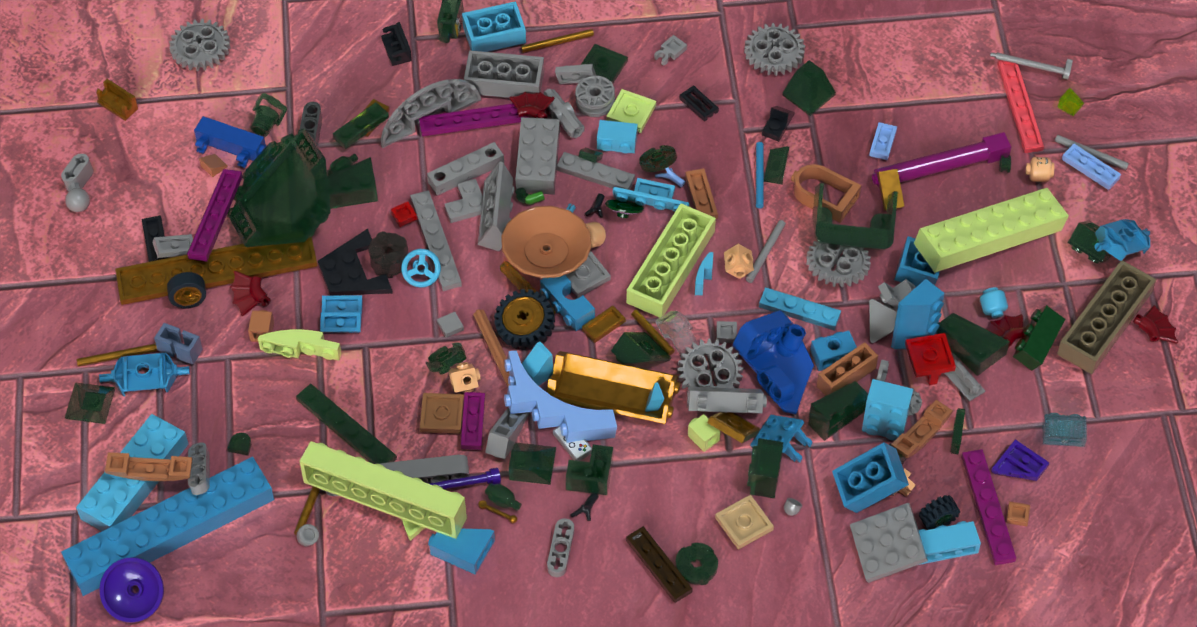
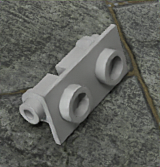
M954 360L956 365L955 371L944 374L970 402L983 394L985 390L960 361Z

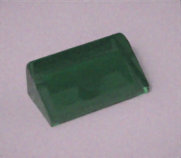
M790 147L770 149L764 182L783 185Z

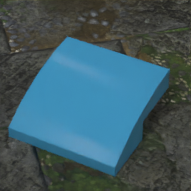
M362 295L322 296L320 332L361 333Z

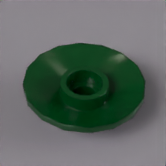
M607 200L605 202V205L617 212V216L621 218H629V215L644 211L643 206L630 201Z

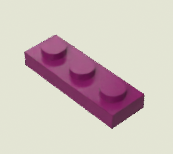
M464 393L461 449L482 450L485 393Z

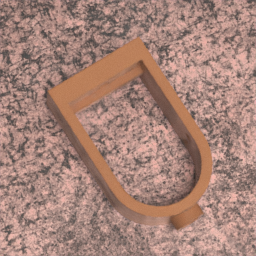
M806 165L799 171H795L791 177V181L795 183L794 195L800 203L839 223L843 221L860 197V184L821 165ZM808 179H817L844 192L845 195L836 206L803 189L800 184Z

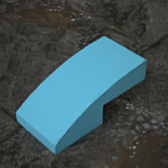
M709 252L699 267L695 282V295L703 296L704 279L712 280L713 252Z

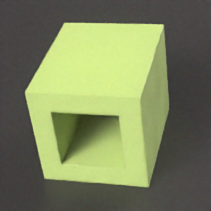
M704 414L699 418H694L688 425V437L703 452L720 441V430L708 424L709 419Z

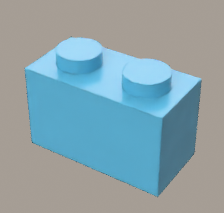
M600 120L597 134V150L635 153L638 124Z

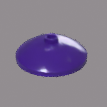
M130 557L118 560L109 566L102 576L100 582L101 602L107 612L120 621L139 622L145 620L157 611L163 600V579L156 567L144 559ZM134 585H137L139 588L137 593L133 592Z

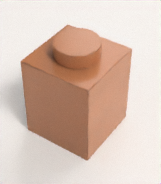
M252 310L248 332L250 341L258 342L260 335L273 332L274 319L272 312Z

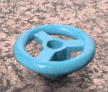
M416 249L405 256L401 271L404 279L410 285L422 288L432 285L438 279L441 272V264L438 257L430 250ZM419 255V258L414 260L412 269L407 271L409 261L414 256ZM425 256L433 260L435 265L434 273L428 269ZM424 265L423 270H418L417 267ZM425 274L430 279L418 282L413 280L411 276Z

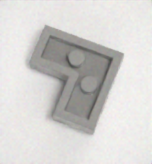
M476 179L458 183L457 187L462 199L445 204V210L450 223L481 215L483 196Z

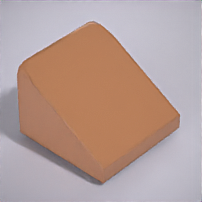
M216 154L199 158L201 167L212 177L228 167Z

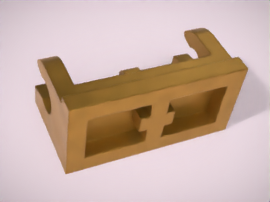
M109 79L103 82V91L99 88L97 89V103L126 121L138 110L135 96Z

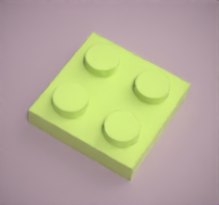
M621 89L606 116V121L638 124V132L642 133L656 107V101Z

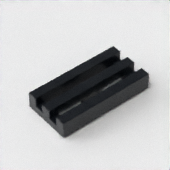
M694 85L679 95V99L704 122L707 120V117H712L713 113L719 112V108Z

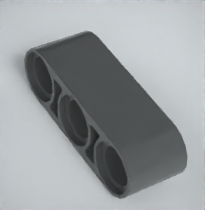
M308 102L303 108L298 142L300 153L305 157L314 156L318 149L322 113L321 107L317 102Z

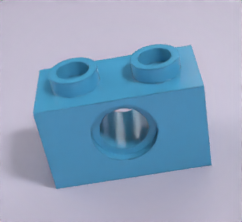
M850 331L837 332L831 336L818 337L811 341L810 353L818 371H821L847 355L857 346Z

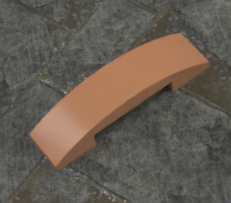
M935 400L925 410L923 417L905 434L902 433L891 446L896 448L897 452L906 458H910L934 437L948 420L953 410Z
M108 452L105 473L143 481L183 480L190 478L193 458L171 456V459L130 457L129 453Z

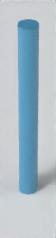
M757 142L756 208L761 209L764 207V144Z

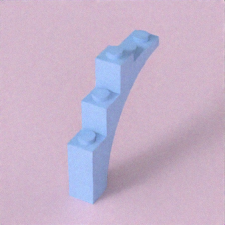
M517 350L508 352V358L504 360L505 371H509L510 376L508 377L509 386L507 394L504 395V403L506 407L509 406L510 414L532 412L533 421H537L538 429L560 426L561 435L565 436L567 443L580 440L591 441L615 438L617 423L613 410L580 408L551 396L540 388L528 375L521 364Z

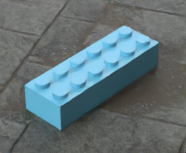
M151 414L120 453H129L130 457L171 459V456H180L189 443L185 431ZM104 472L77 505L76 509L79 517L89 525L104 531L132 517L159 481L134 480L113 476Z

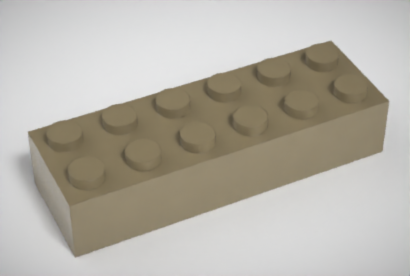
M1123 260L1120 261L1061 340L1057 355L1093 374L1152 294L1157 279Z

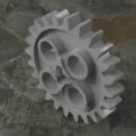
M196 19L193 21V24L187 22L186 27L180 25L181 31L175 30V35H171L172 41H169L170 52L173 60L176 59L177 65L181 63L182 68L188 65L189 70L196 67V71H199L200 67H203L204 71H206L207 66L214 68V63L220 65L219 59L225 60V55H229L228 49H231L227 30H224L223 26H218V22L212 25L211 20H208L207 23H204V19H201L200 23H197Z
M772 23L771 27L765 24L764 29L758 26L757 31L752 30V35H748L747 40H745L744 53L746 54V59H749V65L754 64V69L761 68L760 73L766 70L768 75L774 72L775 76H777L778 72L781 71L785 75V70L792 72V67L797 69L798 63H802L805 45H803L804 40L800 39V34H795V29L789 31V26L782 28V24H779L778 27H775V24Z
M834 234L833 238L826 235L825 240L820 237L818 242L814 241L813 246H809L806 265H809V271H813L812 276L819 275L818 281L825 279V284L827 285L829 282H832L833 287L837 283L841 287L844 286V283H847L850 287L852 281L858 284L859 279L864 280V276L868 275L871 256H868V250H864V245L858 246V240L851 242L852 237L846 240L844 235L841 238H837L836 234Z
M708 338L707 343L704 344L703 340L700 339L699 345L693 342L692 349L686 347V354H681L680 358L682 360L678 361L679 368L677 369V373L681 374L678 381H684L682 388L688 386L739 388V381H742L743 377L741 375L743 367H739L742 364V360H736L738 353L732 354L733 347L726 349V342L719 345V340L717 339L713 344L711 339ZM704 355H707V357H708V363H707L706 358L704 357ZM712 357H720L721 361H714ZM698 361L702 363V366L697 367L693 362ZM718 375H726L728 379L722 380ZM712 377H713V380H714V382H715V384H716L717 386H714V385H713V383H712ZM704 379L708 384L703 385L699 383V380Z

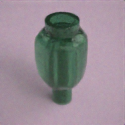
M353 154L350 157L341 156L330 164L329 170H327L328 176L332 180L341 179L352 170L353 163L358 160L357 155Z
M490 483L485 490L488 499L502 508L512 507L518 511L522 506L520 502L515 500L514 493L502 484L494 485Z

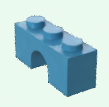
M566 275L540 280V294L549 300L554 311L560 313L563 316L564 322L575 331L581 329L583 325L595 318V308L583 295L574 300L565 298L571 293V281Z

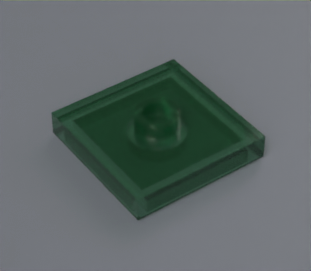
M594 44L582 64H593L596 76L605 77L613 84L628 62V57Z

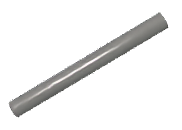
M1057 135L1055 138V142L1069 148L1076 144L1097 159L1121 169L1127 170L1129 163L1060 135Z
M779 220L753 265L754 271L747 275V282L752 283L786 225L783 220Z

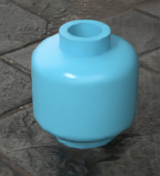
M997 287L984 290L980 296L983 313L987 316L999 318L1008 309L1005 293L1002 290H998Z

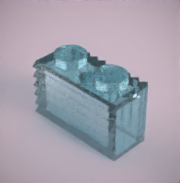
M1058 413L1045 414L1042 423L1043 444L1085 447L1087 441V421L1085 416L1082 417L1078 414L1061 416Z

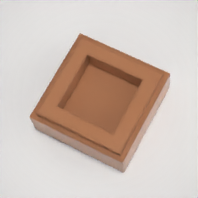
M1009 501L1006 523L1027 527L1030 505Z

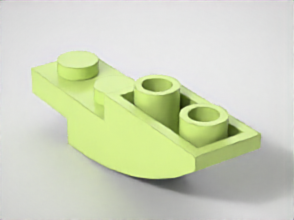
M290 329L270 332L258 337L260 350L266 353L281 354L287 358H299L300 353L304 352L307 355H317L328 360H340L342 354L340 343L324 340L323 332Z

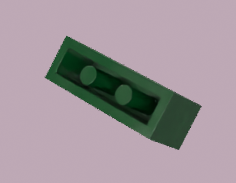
M1047 305L1033 312L1031 323L1023 330V338L1015 345L1016 351L1013 357L1031 371L1043 364L1065 321V318Z

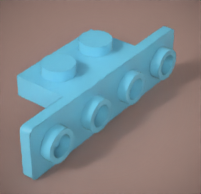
M637 178L634 191L613 187V197L621 202L632 201L640 206L650 205L659 210L669 209L673 210V212L677 210L680 203L689 206L688 202L673 199L674 185Z

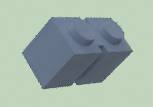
M163 323L154 337L159 352L167 353L171 357H174L176 354L177 359L192 365L203 350L200 336L184 330L181 334L179 328L167 323Z

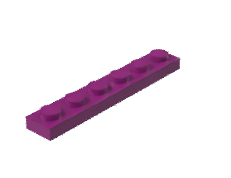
M513 103L419 118L422 136L521 122V117L519 118Z
M223 169L188 250V259L208 261L243 178L242 171Z
M983 449L962 452V460L994 564L1001 565L1015 562L1016 555Z

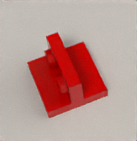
M945 333L905 340V346L915 378L926 376L929 386L936 385L941 373L955 371L956 365Z

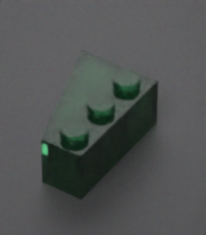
M371 157L316 181L320 210L378 201Z
M955 313L950 314L938 323L939 328L936 334H946L950 350L977 376L1007 354L1010 341Z
M854 381L811 403L808 425L826 441L865 412L868 393Z

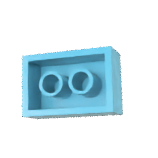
M516 1L462 13L463 29L471 51L489 52L526 43V29Z
M872 379L866 402L862 431L869 435L883 436L889 440H896L902 433L904 434L913 389Z

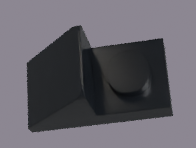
M779 106L771 107L770 118L762 130V136L780 142L795 112Z

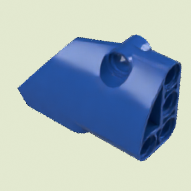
M780 310L746 322L740 328L732 346L757 374L758 383L782 411L796 415L814 364L803 343L806 335L805 329L800 325L793 324L784 312Z

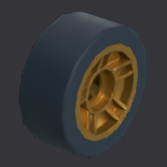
M183 272L175 275L167 283L169 301L172 305L182 309L200 305L206 298L205 281L200 275L192 272Z

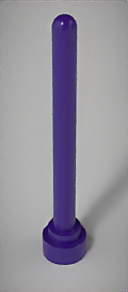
M497 467L489 469L485 474L429 484L438 485L443 489H450L484 482L497 485L501 484V478Z

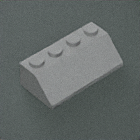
M499 161L484 181L478 245L496 251L502 249L501 236L507 223L511 220L509 218L513 207L511 197L514 193V186H512L513 177L501 161Z

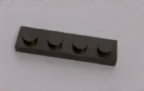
M644 526L626 536L627 543L674 603L692 593L693 588Z

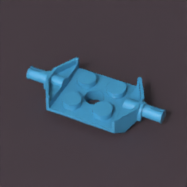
M1122 219L1100 226L1095 232L1099 243L1095 244V250L1098 252L1105 250L1120 261L1126 255L1143 251V254H1145L1150 248V231L1147 228L1141 230L1134 220Z
M167 353L123 356L117 360L114 370H111L110 374H99L100 383L115 382L123 396L128 391L165 388V391L168 392L178 375H190V367H177ZM141 368L149 369L148 372L144 374L139 373V370Z

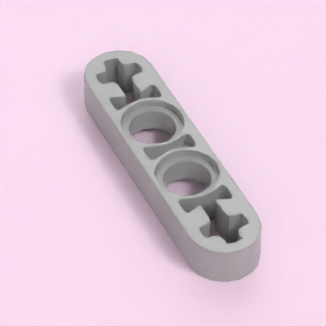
M200 442L192 445L188 450V457L193 458L191 475L188 478V485L193 495L203 494L210 487V453L206 444Z

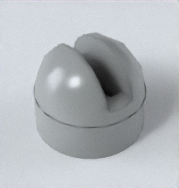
M787 498L784 504V511L791 516L799 513L802 508V504L793 498Z

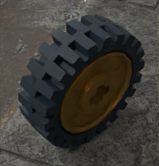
M521 289L520 293L514 291L513 296L506 295V300L502 299L500 301L501 306L497 305V313L494 314L495 326L501 339L508 346L511 345L515 349L519 347L521 350H525V347H528L529 350L533 349V345H536L539 341L545 343L547 336H551V330H554L555 327L554 312L547 298L537 291L534 293L530 289H528V292L525 289Z

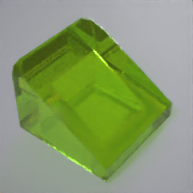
M1069 88L1060 98L1058 108L1075 116L1084 105V102Z

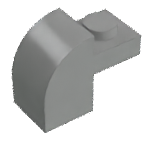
M907 279L894 288L885 282L878 286L881 291L880 298L884 305L896 312L899 302L916 288Z

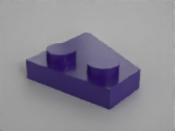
M1015 439L993 466L991 472L998 475L1037 481L1048 468L1049 462Z

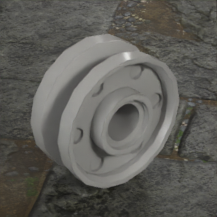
M589 76L581 80L576 86V106L580 112L590 117H600L609 113L615 102V88L611 81L601 76Z

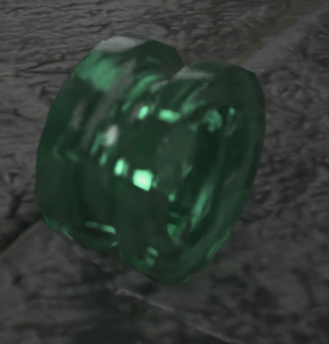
M1000 155V172L1005 170L1007 173H1010V155L1007 157Z

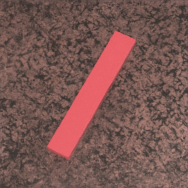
M998 60L997 65L1024 153L1043 151L1044 145L1019 65Z

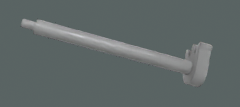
M991 52L990 54L995 59L1063 74L1062 79L1066 80L1069 78L1073 60L1067 59L1064 68L998 52Z

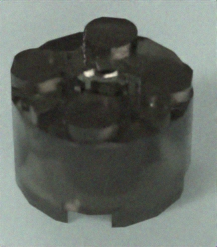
M384 231L377 234L371 241L368 249L370 264L375 274L378 276L386 274L388 278H393V275H398L402 272L403 259L409 253L407 241L404 237L396 233H386Z

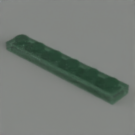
M311 383L296 395L299 403L370 463L380 464L397 460L396 454Z

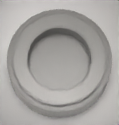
M305 524L298 529L296 537L301 545L311 546L318 540L319 532L315 526Z

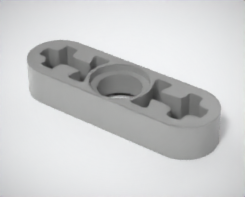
M560 519L555 525L547 562L548 573L553 577H561L567 570L574 537V523L570 519ZM564 526H567L568 529L566 530L565 537H562V529ZM565 544L567 549L563 552H558L555 546ZM557 558H559L560 567L556 570L554 566L556 565Z

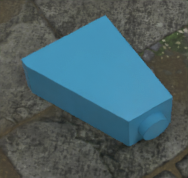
M461 529L457 539L437 532L432 534L428 542L430 555L476 575L495 542V533L491 529Z

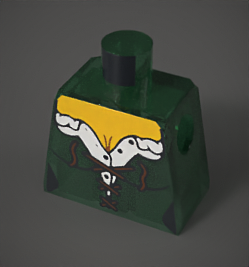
M442 0L437 26L440 35L439 40L443 43H449L451 38H458L463 24L462 13H464L462 0Z

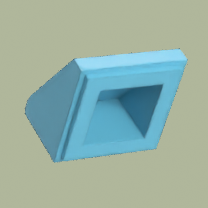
M655 382L649 393L645 412L658 411L665 399L658 382Z

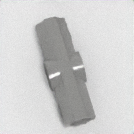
M554 89L544 91L543 94L545 96L555 98L547 107L552 119H560V125L571 138L576 139L580 137L585 131V127L575 116L569 102L565 103Z

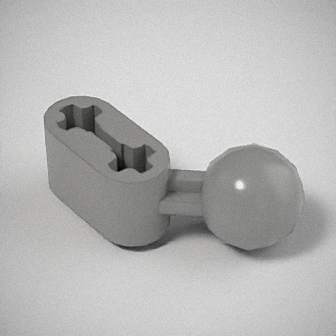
M86 154L75 155L61 174V178L68 191L65 203L74 212H82L90 205V196L82 189L94 172Z

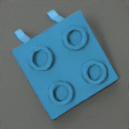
M770 415L750 445L752 448L785 453L794 462L798 460L800 463L802 456L795 451L789 442L793 437L803 446L808 445V447H811L813 442L800 429L804 424L803 420Z

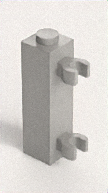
M688 386L687 408L689 411L762 413L763 407L766 408L767 397L761 389Z

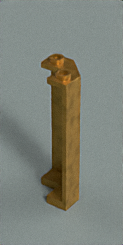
M559 351L556 354L553 375L548 380L547 393L565 403L597 410H613L616 414L665 424L668 418H672L674 410L672 403L675 394L679 393L680 382H677L678 375ZM655 382H658L665 399L658 411L645 412L649 393Z

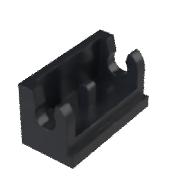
M400 22L383 28V33L391 31L389 34L382 35L381 38L392 66L412 61L411 49Z

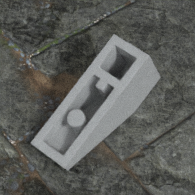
M508 407L490 430L485 453L491 454L496 458L505 459L512 450L530 412L510 414Z

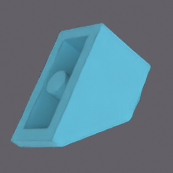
M539 341L522 363L528 375L538 386L553 375V355Z

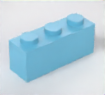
M962 521L951 526L941 525L931 530H919L928 559L927 562L922 564L977 554L979 552L981 542L974 521Z

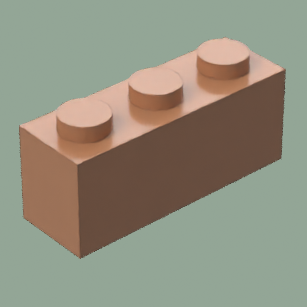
M864 342L818 374L817 388L829 400L833 399L875 370L878 355Z

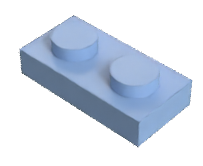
M878 123L869 156L888 160L897 126Z

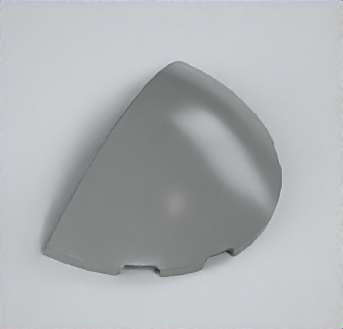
M462 79L443 80L422 88L406 99L390 116L381 135V147L384 148L415 133V125L419 124V118L423 116L436 115L444 111L446 113L457 112L481 101L479 91L474 85Z

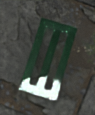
M958 408L956 411L951 454H959L965 409Z

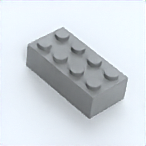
M469 50L464 80L474 85L479 94L483 96L509 98L510 96H519L524 92L530 94L541 92L544 76V57Z
M521 117L515 178L516 193L534 194L542 191L543 194L555 195L560 119Z

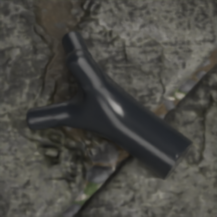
M603 194L597 195L593 206L585 212L586 216L596 211L600 218L603 217L601 205L605 198Z
M594 492L591 493L585 503L578 510L570 514L573 518L581 513H585L587 521H591V508L599 496Z

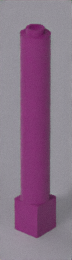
M1002 132L983 137L982 142L875 169L874 174H872V181L874 185L880 188L877 172L898 169L901 183L982 161H987L988 164L1008 159L1011 145L1005 133Z

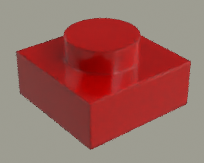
M408 201L391 209V214L400 227L417 220V214Z

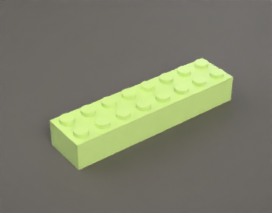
M1044 188L920 228L914 245L935 273L1062 231L1069 215L1050 190Z
M311 441L299 461L304 483L457 539L467 519L465 497L458 492H449L438 485H430L419 478L408 477L400 471L386 469L381 464H373L361 457H353L342 450L329 448L323 443Z

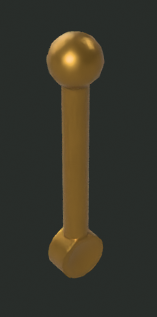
M485 500L479 501L480 509L486 508L509 519L511 523L517 522L515 515L510 516L487 505Z

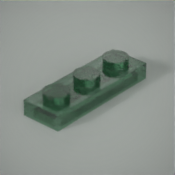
M375 102L335 131L333 138L346 149L388 119L389 114Z

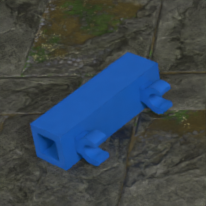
M204 116L194 129L196 137L195 146L198 147L197 152L204 154L207 147L211 146L237 155L236 160L239 161L237 166L242 168L247 166L249 160L258 163L267 151L263 136Z

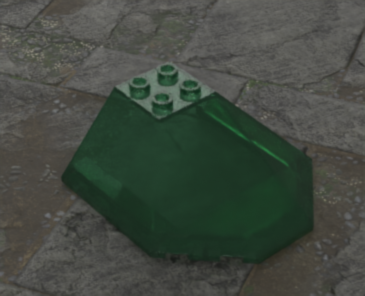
M306 129L299 130L295 136L291 133L282 137L279 143L273 141L266 146L244 171L243 185L237 189L234 197L236 203L233 208L229 209L228 216L246 247L305 242L314 235L318 226L328 219L331 211L326 159Z

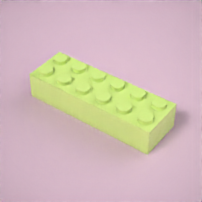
M680 203L627 288L626 303L659 318H663L713 236L716 218Z

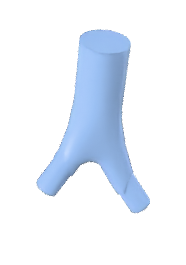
M665 166L667 173L655 174L656 178L669 179L680 187H683L686 182L668 166Z

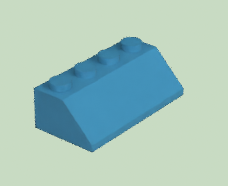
M927 279L899 302L891 348L906 349V339L935 335L937 333L939 319L942 315L941 308L944 305V292Z

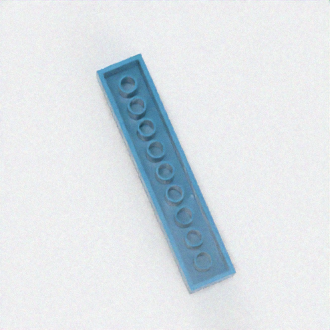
M251 457L210 477V487L205 493L193 495L190 488L61 551L79 590L85 596L100 588L102 576L109 566L116 561L135 557L152 562L274 500L272 488L254 457Z

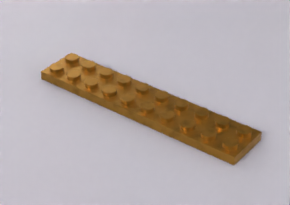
M305 231L213 249L208 261L188 259V255L115 268L120 302L121 305L168 296L167 283L172 277L183 272H192L200 275L205 281V287L211 288L233 283L235 279L234 271L241 272L250 277L262 278L318 267L311 231Z

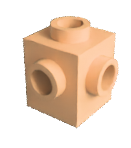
M737 244L724 252L727 273L740 279L754 271L751 250Z
M463 362L457 364L455 368L448 369L452 389L455 393L461 391L462 393L472 392L474 388L479 387L480 373L478 368L475 369L472 363Z

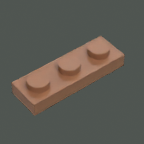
M705 169L686 171L685 177L694 208L718 219L717 209Z

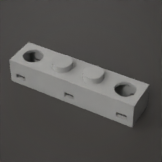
M493 142L427 173L428 183L438 196L457 187L458 183L472 180L493 170L499 161L504 163V155L496 143ZM446 176L444 180L438 181V179Z

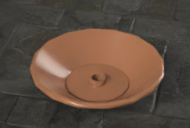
M537 206L519 212L507 223L501 236L502 252L509 263L522 273L538 278H556L575 271L587 260L592 248L591 232L584 221L571 211L555 206Z

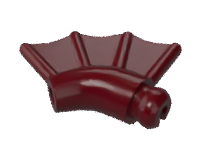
M524 92L519 96L509 97L517 109L519 118L547 119V114L544 111L555 99L554 97L545 96L542 92L535 94Z
M234 271L235 279L230 286L234 293L232 303L240 309L241 316L247 314L257 304H261L263 307L268 306L271 299L267 297V293L261 288L262 278L250 277L241 272Z
M1155 305L1151 307L1144 317L1137 314L1133 320L1134 324L1139 325L1138 327L1148 334L1150 341L1155 342L1160 339L1175 344L1178 343L1175 337L1176 328L1170 324L1168 315L1161 313Z
M1004 315L1000 320L990 321V325L982 329V333L1000 340V348L1007 350L1015 340L1024 336L1023 315Z

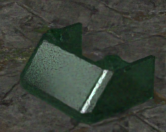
M819 183L815 187L812 219L814 236L818 242L886 250L892 246L894 241L897 191L888 195L887 214L880 213L874 215L870 221V228L832 224L831 211L828 208L822 207L824 183Z

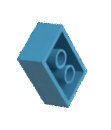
M885 442L832 471L844 507L855 513L866 509L909 485L896 448Z

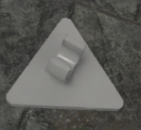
M871 299L869 301L870 342L875 343L894 331L897 312Z

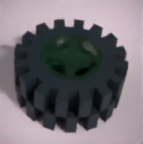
M944 495L942 498L941 496L938 497L937 500L933 499L930 504L927 503L926 507H923L921 512H919V517L926 529L931 530L941 525L949 526L951 521H955L956 517H959L960 509L950 495Z

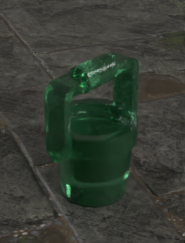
M262 93L252 109L255 111V115L250 127L251 130L257 135L267 136L274 125H280L287 107L273 96ZM262 99L282 110L280 115L272 108L260 105Z

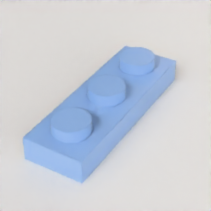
M1073 144L1062 156L1063 161L1107 190H1110L1121 177L1119 172L1076 144Z

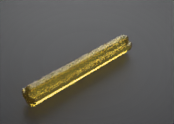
M505 261L500 265V271L519 290L525 289L528 292V289H530L534 293L536 292L509 262Z

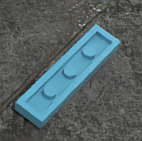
M766 287L759 302L760 308L772 312L781 310L786 316L834 331L841 315V310Z

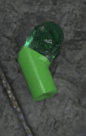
M518 188L515 191L516 199L527 205L545 200L542 191L534 194L526 193L524 188Z

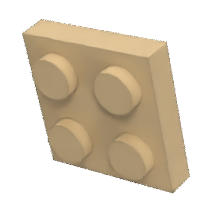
M751 495L715 514V519L738 550L774 530L773 524Z

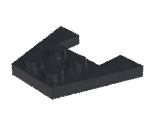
M368 229L318 260V266L330 296L393 294L387 275L384 274L367 280L358 258V252L374 248V243Z

